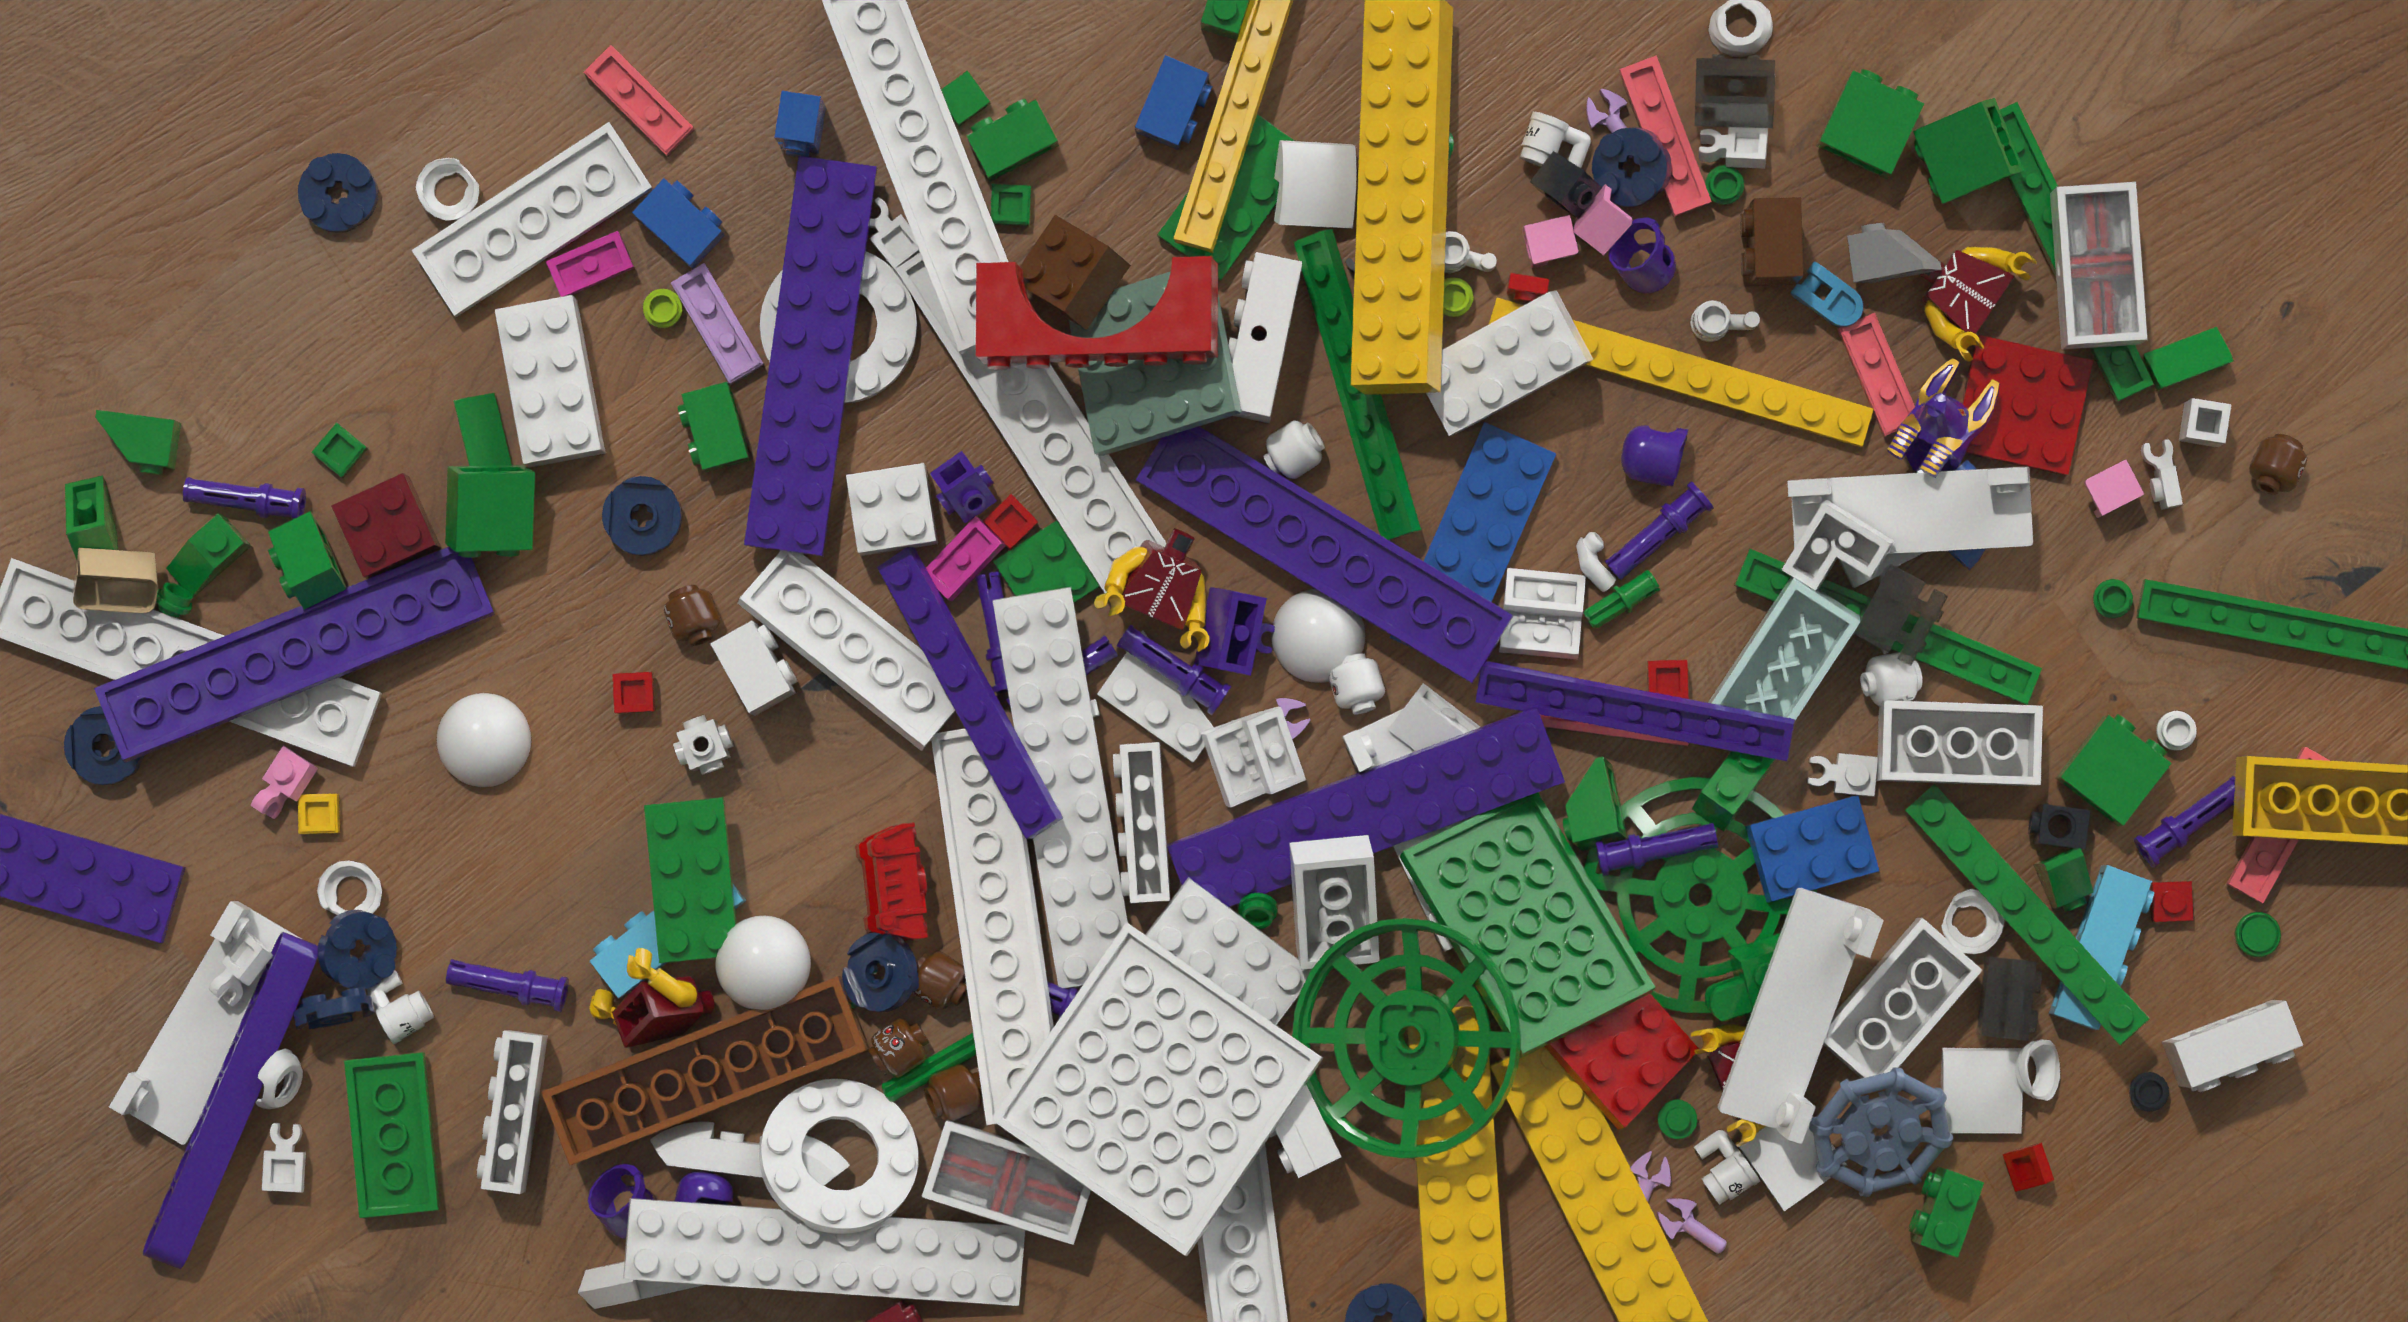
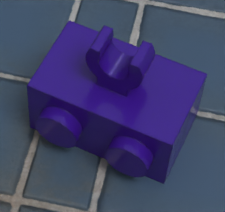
M1210 587L1206 604L1205 626L1203 627L1209 635V644L1202 651L1196 652L1194 664L1251 676L1255 653L1268 654L1272 652L1271 647L1264 646L1261 643V636L1265 631L1274 632L1275 630L1274 625L1262 623L1267 598Z

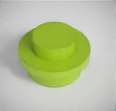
M1460 278L1445 279L1443 314L1449 317H1458L1465 314L1473 303V291L1470 285Z
M668 289L652 291L643 303L645 318L651 325L658 328L673 326L682 315L683 307L680 298L676 293Z

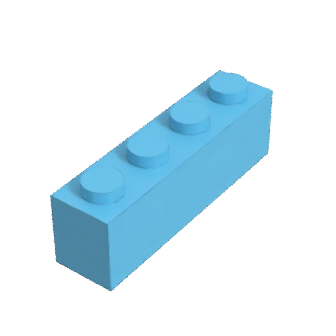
M2101 865L2093 887L2094 892L2091 893L2076 939L2121 987L2128 966L2123 964L2128 949L2133 951L2136 947L2141 929L2137 928L2136 925L2140 913L2146 914L2153 900L2154 891L2149 890L2152 883L2150 880L2109 865ZM2060 980L2049 1014L2092 1030H2099L2101 1024Z
M733 884L734 904L736 909L740 905H742L746 901V899L742 896V894ZM643 911L639 912L624 924L628 930L617 940L611 935L593 949L596 956L590 960V963L618 998H623L635 989L641 981L647 979H634L627 973L628 956L632 955L635 957L636 949L644 948L652 953L651 967L657 970L666 964L659 963L654 911L647 916Z

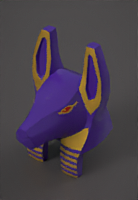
M1952 358L1929 377L1921 388L1915 408L1897 427V433L1887 449L1888 453L1900 460L1906 455L1915 473H1925L1936 478L1941 471H1956L1970 442L1986 428L1993 415L2000 387L1997 381L1991 380L1968 409L1956 399L1946 396L1947 390L1960 366V362Z

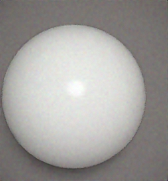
M1316 589L1302 591L1292 596L1281 606L1273 621L1275 630L1271 632V640L1278 661L1290 674L1304 681L1315 683L1329 682V675L1334 668L1341 665L1347 656L1360 654L1364 649L1365 627L1362 617Z
M479 693L460 699L446 711L437 731V749L446 769L461 782L476 787H492L510 780L525 764L531 747V732L524 714L510 700L496 694Z
M755 916L737 923L727 933L728 937L722 947L718 949L715 964L720 985L733 1001L749 1009H772L787 1003L799 991L803 990L809 977L811 959L806 941L794 926L780 918Z

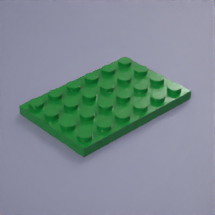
M1538 792L1483 812L1401 853V861L1438 923L1451 927L1473 940L1491 957L1503 973L1513 994L1519 1015L1521 1034L1519 1059L1652 993L1656 988ZM1448 939L1464 967L1467 968L1475 956L1466 948ZM1486 969L1475 985L1502 1031L1511 1032L1510 1019L1504 998L1495 979Z

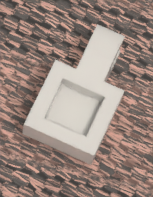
M2169 439L2162 441L2164 452L2161 457H2156L2151 453L2149 443H2145L2141 447V455L2144 461L2155 468V478L2150 479V489L2153 501L2160 502L2161 510L2178 507L2183 504L2176 466H2173L2172 461L2173 445Z
M245 931L221 962L226 968L211 982L209 990L219 998L229 988L223 999L230 1006H235L243 995L242 983L250 986L254 979L265 969L273 954L257 938Z

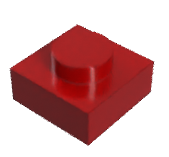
M1510 273L1506 293L1514 294L1515 301L1529 303L1547 293L1549 279Z
M1012 494L983 520L1010 550L1039 523Z
M1687 660L1647 661L1648 692L1689 699Z
M653 672L612 674L615 714L655 712Z
M2192 881L2151 883L2150 890L2154 891L2151 903V922L2193 921Z
M2042 1142L2002 1154L2015 1192L2054 1181Z

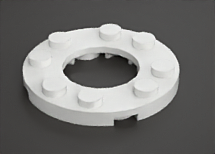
M869 252L865 254L860 294L868 299L875 310L877 329L875 339L867 352L850 362L845 403L863 401L889 387L907 366L917 338L916 309L909 290L898 273L890 265ZM782 271L769 287L760 315L761 340L769 362Z
M825 1079L806 1084L794 1090L777 1105L763 1130L759 1148V1162L762 1177L769 1193L784 1211L788 1210L795 1217L804 1221L805 1226L834 1234H848L873 1228L896 1212L906 1199L915 1181L918 1169V1147L914 1131L905 1114L894 1102H890L885 1094L857 1081ZM830 1119L848 1120L855 1123L858 1128L866 1131L872 1137L877 1149V1167L873 1176L867 1182L851 1190H832L818 1184L807 1173L802 1161V1142L806 1133L816 1124Z

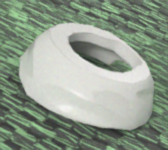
M1729 0L1713 12L1708 30L1712 43L1721 52L1731 57H1747L1758 52L1772 36L1773 22L1770 11L1757 0ZM1737 5H1742L1745 9L1751 11L1757 21L1754 32L1743 38L1732 35L1726 27L1725 12Z
M443 158L436 159L425 165L418 176L416 191L425 211L434 217L446 221L459 220L470 213L477 204L479 184L459 160ZM458 173L468 183L463 199L453 206L441 204L435 196L436 184L440 179Z
M339 861L328 867L320 877L317 889L320 904L325 910H329L336 915L348 911L337 905V887L341 880L350 876L360 878L367 888L366 899L354 910H363L372 914L377 910L382 896L381 883L379 878L366 864L354 861Z
M1970 889L1953 897L1945 913L1942 930L1946 939L1961 952L1978 954L1986 952L1997 942L2003 931L2004 918L1978 890ZM1973 906L1984 913L1986 926L1981 934L1976 937H1966L1952 925L1953 914L1958 907Z
M2050 1040L2031 1041L2020 1050L2017 1056L2016 1078L2018 1085L2032 1098L2048 1101L2053 1098L2059 1085V1056L2055 1045ZM2030 1056L2036 1065V1078L2032 1086L2028 1076Z
M282 1049L276 1051L261 1068L258 1078L264 1084L263 1098L256 1101L257 1106L263 1109L279 1108L289 1103L297 1094L302 1082L303 1070L297 1056L292 1054L291 1050ZM285 1076L282 1090L279 1096L275 1097L276 1086Z

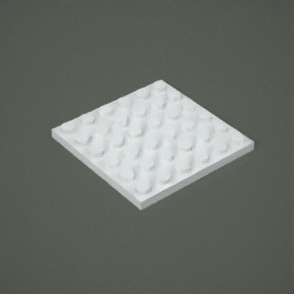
M1126 922L998 1107L991 1120L1177 1251L1188 1256L1323 1058Z

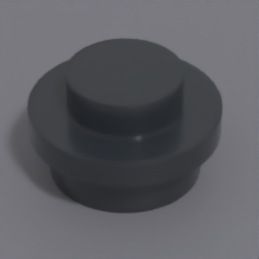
M2144 1072L2132 1080L2129 1086V1097L2138 1109L2152 1112L2159 1110L2166 1104L2169 1097V1087L2166 1080L2159 1074Z

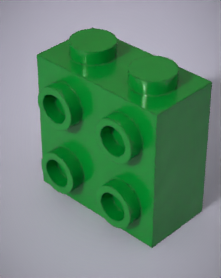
M1861 69L1860 73L1853 70L1845 83L1816 147L1888 179L1896 166L1925 103L1918 101L1919 95L1908 88L1897 86L1896 89H1892L1882 84L1883 78L1869 70Z
M1995 98L1976 103L1913 131L1916 138L1914 141L1915 150L1919 158L1926 162L1931 175L1929 177L1930 187L1933 193L1940 197L1942 204L1957 200L2024 171Z
M524 465L448 466L445 544L458 552V556L480 557L482 551H496V555L512 557L519 556L520 550H533L535 472Z
M2119 714L2114 718L2110 715L2103 716L2055 778L2117 827L2125 825L2172 764L2164 758L2167 751L2149 738L2146 742L2142 741L2133 734L2136 727Z
M1937 1166L1935 1173L1928 1172L1921 1194L1926 1195L1922 1211L1918 1209L1914 1211L1908 1231L1913 1233L1911 1241L1958 1258L1984 1182Z

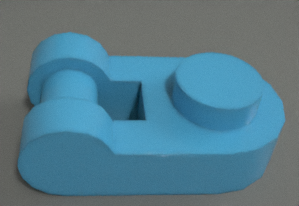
M1813 262L1808 268L1807 273L1809 275L1801 285L1796 284L1790 292L1796 300L1836 327H1847L1854 324L1863 313L1861 296L1817 262ZM1821 284L1831 290L1824 301L1814 294Z

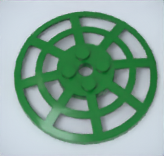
M1689 777L1666 781L1645 789L1621 806L1623 820L1628 816L1643 834L1640 838L1661 835L1681 826L1710 824L1711 822L1698 813L1693 812L1671 817L1656 825L1641 806L1652 799L1671 792L1704 789L1711 778ZM1755 791L1747 800L1772 818L1784 816L1776 805ZM1732 820L1727 830L1737 834L1750 845L1746 827L1742 823ZM1751 845L1733 860L1727 855L1714 850L1715 848L1662 858L1665 863L1659 869L1654 881L1632 878L1633 866L1622 868L1619 876H1602V874L1596 873L1599 861L1596 848L1589 850L1584 869L1596 889L1617 892L1620 919L1625 932L1630 938L1627 941L1635 954L1640 951L1645 958L1658 967L1673 974L1681 975L1678 999L1664 996L1655 991L1650 993L1663 1008L1684 1013H1711L1707 1009L1705 1001H1694L1697 978L1720 976L1733 970L1730 960L1714 965L1699 966L1702 942H1710L1723 937L1731 949L1748 944L1736 929L1746 909L1769 912L1763 929L1755 941L1772 936L1779 922L1780 914H1788L1793 899L1782 898L1766 902L1764 895L1748 893L1743 872L1755 863ZM1697 883L1705 884L1711 891L1709 903L1702 907L1695 906L1689 899V891ZM1629 894L1652 896L1653 907L1658 918L1641 931L1638 930L1631 913ZM1667 930L1673 935L1686 940L1683 964L1663 956L1650 943Z
M1413 918L1381 920L1362 926L1342 937L1322 955L1310 971L1301 989L1294 1012L1292 1037L1309 1049H1311L1310 1043L1334 1044L1338 1067L1345 1082L1350 1087V1090L1335 1104H1332L1314 1071L1305 1085H1307L1323 1120L1341 1137L1359 1148L1382 1156L1396 1158L1427 1157L1449 1151L1470 1140L1488 1125L1502 1107L1512 1088L1519 1065L1521 1047L1519 1015L1513 994L1503 973L1491 957L1473 940L1451 927L1430 920ZM1392 931H1402L1403 955L1382 959L1364 971L1359 969L1345 956L1355 946L1372 937ZM1418 931L1431 932L1446 937L1466 948L1475 958L1461 973L1457 968L1443 960L1428 955H1420ZM1405 966L1406 990L1397 991L1387 996L1372 981L1388 970ZM1334 967L1351 982L1339 1003L1334 1028L1310 1027L1311 1015L1317 994L1326 976ZM1421 967L1438 971L1454 982L1441 998L1423 990ZM1486 969L1495 979L1504 998L1510 1019L1511 1032L1491 1031L1486 1007L1478 991L1473 986ZM1360 993H1362L1375 1007L1370 1013L1366 1028H1347L1352 1007ZM1465 995L1475 1011L1479 1031L1459 1030L1452 1009ZM1410 1026L1415 1027L1421 1036L1419 1045L1414 1049L1408 1047L1404 1041V1033ZM1347 1044H1365L1367 1054L1374 1067L1362 1079L1358 1077L1351 1063ZM1459 1046L1479 1047L1475 1066L1467 1081L1464 1082L1451 1066L1457 1056ZM1490 1048H1511L1504 1081L1493 1102L1485 1109L1473 1091L1485 1073L1490 1056ZM1440 1077L1454 1095L1437 1105L1421 1108L1422 1084L1430 1083ZM1386 1078L1394 1083L1406 1085L1404 1108L1385 1102L1374 1095L1372 1091ZM1362 1101L1382 1115L1403 1120L1400 1144H1394L1374 1138L1353 1126L1344 1117ZM1460 1104H1462L1474 1121L1465 1130L1448 1139L1431 1144L1417 1145L1419 1121L1442 1116L1457 1108Z

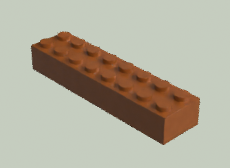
M837 976L799 991L795 997L779 1007L765 1010H749L541 1091L570 1166L867 1051L869 1048L851 1001L845 991L842 978Z

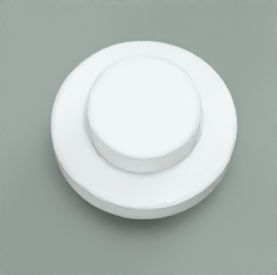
M2172 711L2166 713L2158 721L2156 727L2157 738L2164 747L2170 750L2185 749L2193 743L2196 737V724L2184 712Z

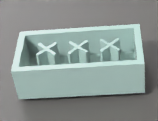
M1791 576L1708 703L1796 720L1860 624V615L1821 590L1817 589L1815 591Z

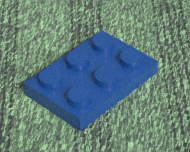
M1858 795L1745 826L1766 902L1793 896L1798 888L1810 891L1880 871Z

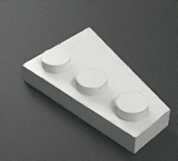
M1128 652L1097 693L1101 698L1193 763L1205 747L1201 733L1214 728L1192 697L1180 695V692L1177 690L1179 686Z

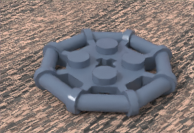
M1893 1067L1887 1073L1849 1081L1848 1079L1842 1081L1837 1093L1818 1117H1813L1809 1124V1129L1814 1136L1818 1158L1816 1169L1823 1177L1830 1176L1859 1191V1195L1870 1197L1872 1192L1913 1183L1916 1186L1922 1182L1921 1177L1943 1149L1950 1147L1953 1141V1135L1949 1132L1945 1109L1947 1096L1941 1088H1932L1905 1074L1902 1068ZM1885 1089V1091L1878 1092L1880 1097L1869 1099L1868 1095L1860 1096ZM1903 1090L1917 1098L1909 1101L1898 1095V1092ZM1851 1101V1106L1847 1109L1844 1115L1840 1119H1838L1837 1117L1839 1116V1114ZM1927 1110H1930L1932 1128L1921 1127L1919 1115ZM1885 1125H1888V1131L1883 1135L1875 1136L1872 1131L1875 1127L1882 1129ZM1832 1133L1841 1134L1842 1145L1832 1151L1829 1135ZM1920 1142H1929L1914 1162L1911 1163L1908 1156ZM1850 1159L1862 1165L1863 1168L1861 1174H1858L1841 1164ZM1898 1164H1900L1903 1168L1901 1170H1896L1874 1176L1876 1169H1880L1881 1171H1890L1895 1169L1898 1166Z

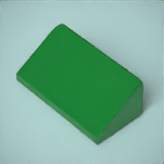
M2217 327L2143 354L2156 391L2234 362L2232 354Z
M495 393L454 400L469 466L512 465Z

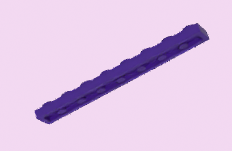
M915 547L905 548L877 568L1026 839L1034 838L1062 820L1063 817Z
M1486 661L1480 670L1476 695L1477 703L1519 711H1526L1537 707L1540 715L1787 761L1789 757L1795 719L1489 661Z

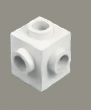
M705 715L684 722L685 730L676 733L679 742L673 744L681 766L688 764L689 769L692 771L700 769L702 775L723 768L722 761L731 758L728 748L733 747V742L726 725L719 726L718 721L715 719L707 721ZM699 737H705L709 742V746L704 752H698L695 749L694 743Z

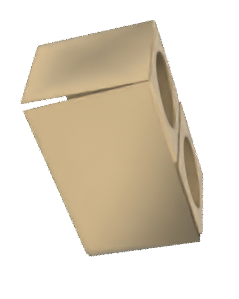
M91 548L78 549L73 603L77 608L128 613H148L154 609L158 591L155 553Z

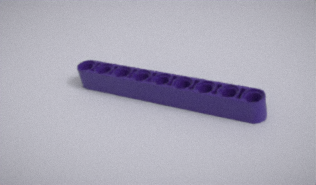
M285 932L280 933L271 951L273 956L266 964L143 1249L144 1256L178 1269L184 1266L261 1090L263 1082L258 1078V1074L267 1060L278 1051L318 957V945Z

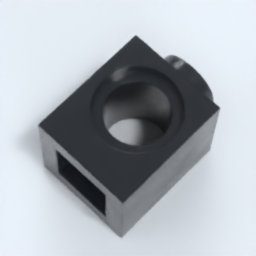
M1555 151L1550 154L1530 181L1548 200L1577 219L1593 203L1596 195L1602 189L1583 169Z
M2040 804L2038 805L2037 812L2031 811L2028 834L2034 835L2033 844L2067 849L2081 848V850H2085L2091 810ZM2055 815L2063 817L2067 823V831L2061 838L2051 835L2048 829V823Z

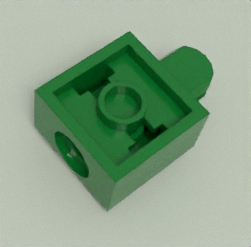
M1780 933L1727 951L1734 977L1712 984L1707 988L1704 996L1707 1009L1720 1021H1729L1745 1015L1748 1024Z

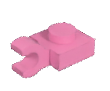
M283 746L262 778L270 785L254 797L251 806L262 814H267L275 819L281 812L288 797L298 801L318 768L291 749Z

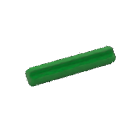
M971 1033L930 1056L922 1064L905 1075L893 1077L884 1082L881 1088L886 1098L890 1102H894L928 1083L933 1074L959 1065L976 1055L974 1034Z

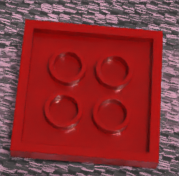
M1977 335L1984 348L1980 349L1979 346L1974 345L1973 360L1970 362L1962 404L1969 409L1991 380L1997 381L2000 387L1992 417L1986 428L1970 442L1965 454L2067 476L2070 470L2093 360Z
M1651 994L1544 1046L1618 1130L1625 1128L1696 1054L1694 1050L1699 1049Z

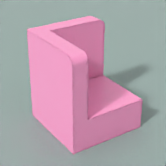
M1606 184L1579 219L1576 218L1573 230L1575 234L1602 255L1632 225L1633 220L1632 217L1610 201L1612 189Z
M1570 215L1526 225L1522 229L1531 269L1547 265L1548 261L1578 253Z
M2127 460L2088 478L2084 482L2097 507V510L2093 511L2097 518L2144 495Z

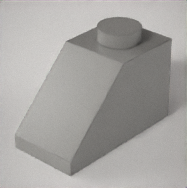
M1885 223L1861 226L1862 233L1847 236L1853 282L1876 283L1941 270L1940 261L1901 230L1885 229Z

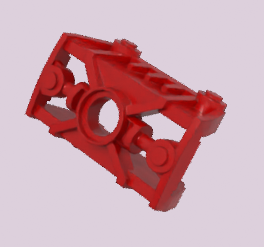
M914 822L887 827L863 838V841L855 846L856 858L862 861L868 914L863 919L864 928L869 933L899 936L904 941L928 938L927 923L923 918V913H927L925 902L927 882L925 870L920 860V849L915 847L917 833L914 828Z

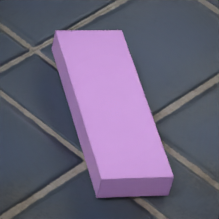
M705 263L671 282L730 385L764 366Z

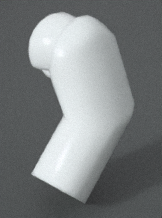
M1589 532L1585 538L1581 537L1576 545L1580 569L1602 592H1605L1612 587L1616 578L1599 562L1597 552L1604 548V541L1597 533Z

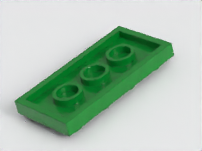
M1257 114L1213 253L1176 243L1173 239L1188 193L1157 234V237L1185 257L1212 256L1218 263V280L1222 281L1276 206L1279 182L1274 179L1279 141L1294 140Z
M724 797L644 805L659 963L716 958L718 949L722 947L728 937L727 933L736 925Z
M425 1052L344 1060L359 1218L440 1210Z

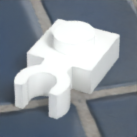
M1729 126L1728 135H1721L1713 129L1701 130V144H1711L1713 146L1699 147L1700 161L1713 162L1719 158H1726V167L1765 169L1768 128Z
M878 197L875 199V202L880 207L881 214L878 218L870 219L869 226L870 228H876L878 232L870 240L895 270V268L911 259L920 251L907 221L901 214L891 221L887 204Z
M1838 753L1836 764H1831L1828 759L1822 756L1809 758V763L1820 764L1824 770L1822 777L1819 779L1807 778L1809 785L1821 786L1828 781H1835L1834 793L1871 797L1875 795L1878 757Z
M280 1123L272 1124L270 1137L276 1144V1151H264L262 1190L304 1192L306 1152H295V1145L302 1137L301 1124H293V1134L289 1139L281 1137Z

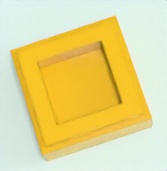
M305 794L300 796L298 799V834L340 833L339 794Z

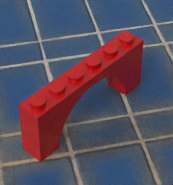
M1212 256L1172 257L1171 272L1162 297L1151 312L1127 330L1099 338H1082L1068 335L1042 321L1029 301L1024 284L1023 269L1016 262L976 263V358L983 364H987L988 369L993 370L1010 369L1011 363H1026V367L1032 369L1049 368L1050 362H1065L1066 367L1072 368L1088 367L1089 361H1104V365L1111 367L1127 366L1128 360H1144L1145 365L1151 366L1166 365L1167 359H1183L1184 364L1191 365L1207 363V358H1218V263Z

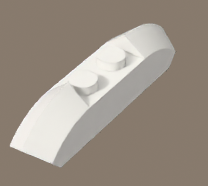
M692 1122L678 1125L661 1132L650 1140L659 1156L668 1166L762 1177L759 1162L760 1141L759 1143L745 1142L744 1134L721 1131L720 1138H714V1122ZM805 1135L802 1142V1161L807 1173L818 1184L826 1185L850 1166L833 1148L813 1137Z
M623 1261L586 1270L578 1294L594 1309L703 1286V1284L623 1279Z

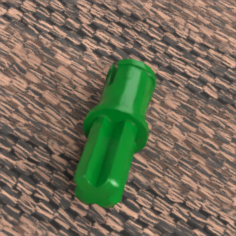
M1645 570L1621 587L1614 586L1612 588L1613 593L1584 611V615L1593 628H1600L1623 612L1627 614L1633 612L1632 608L1661 591L1659 584L1649 570Z

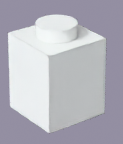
M2195 398L2184 403L2179 441L2219 447L2225 444L2231 404Z

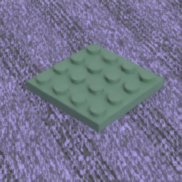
M1170 272L1114 289L1087 330L1069 320L1071 335L1082 338H1099L1120 333L1134 326L1156 306L1165 291ZM1219 295L1218 358H1207V363L1199 365L1184 364L1183 359H1167V364L1160 366L1145 365L1144 360H1128V365L1122 367L1106 366L1104 361H1089L1088 367L1078 368L1094 454L1099 456L1242 413Z

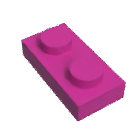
M619 231L546 261L561 297L576 294L635 268Z
M975 516L926 569L937 589L947 600L953 601L1006 544L980 518Z

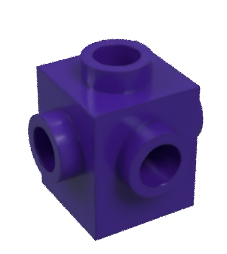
M962 451L930 473L942 491L936 495L949 515L956 511L964 523H967L997 502L989 490V487L994 482L981 464L974 468Z

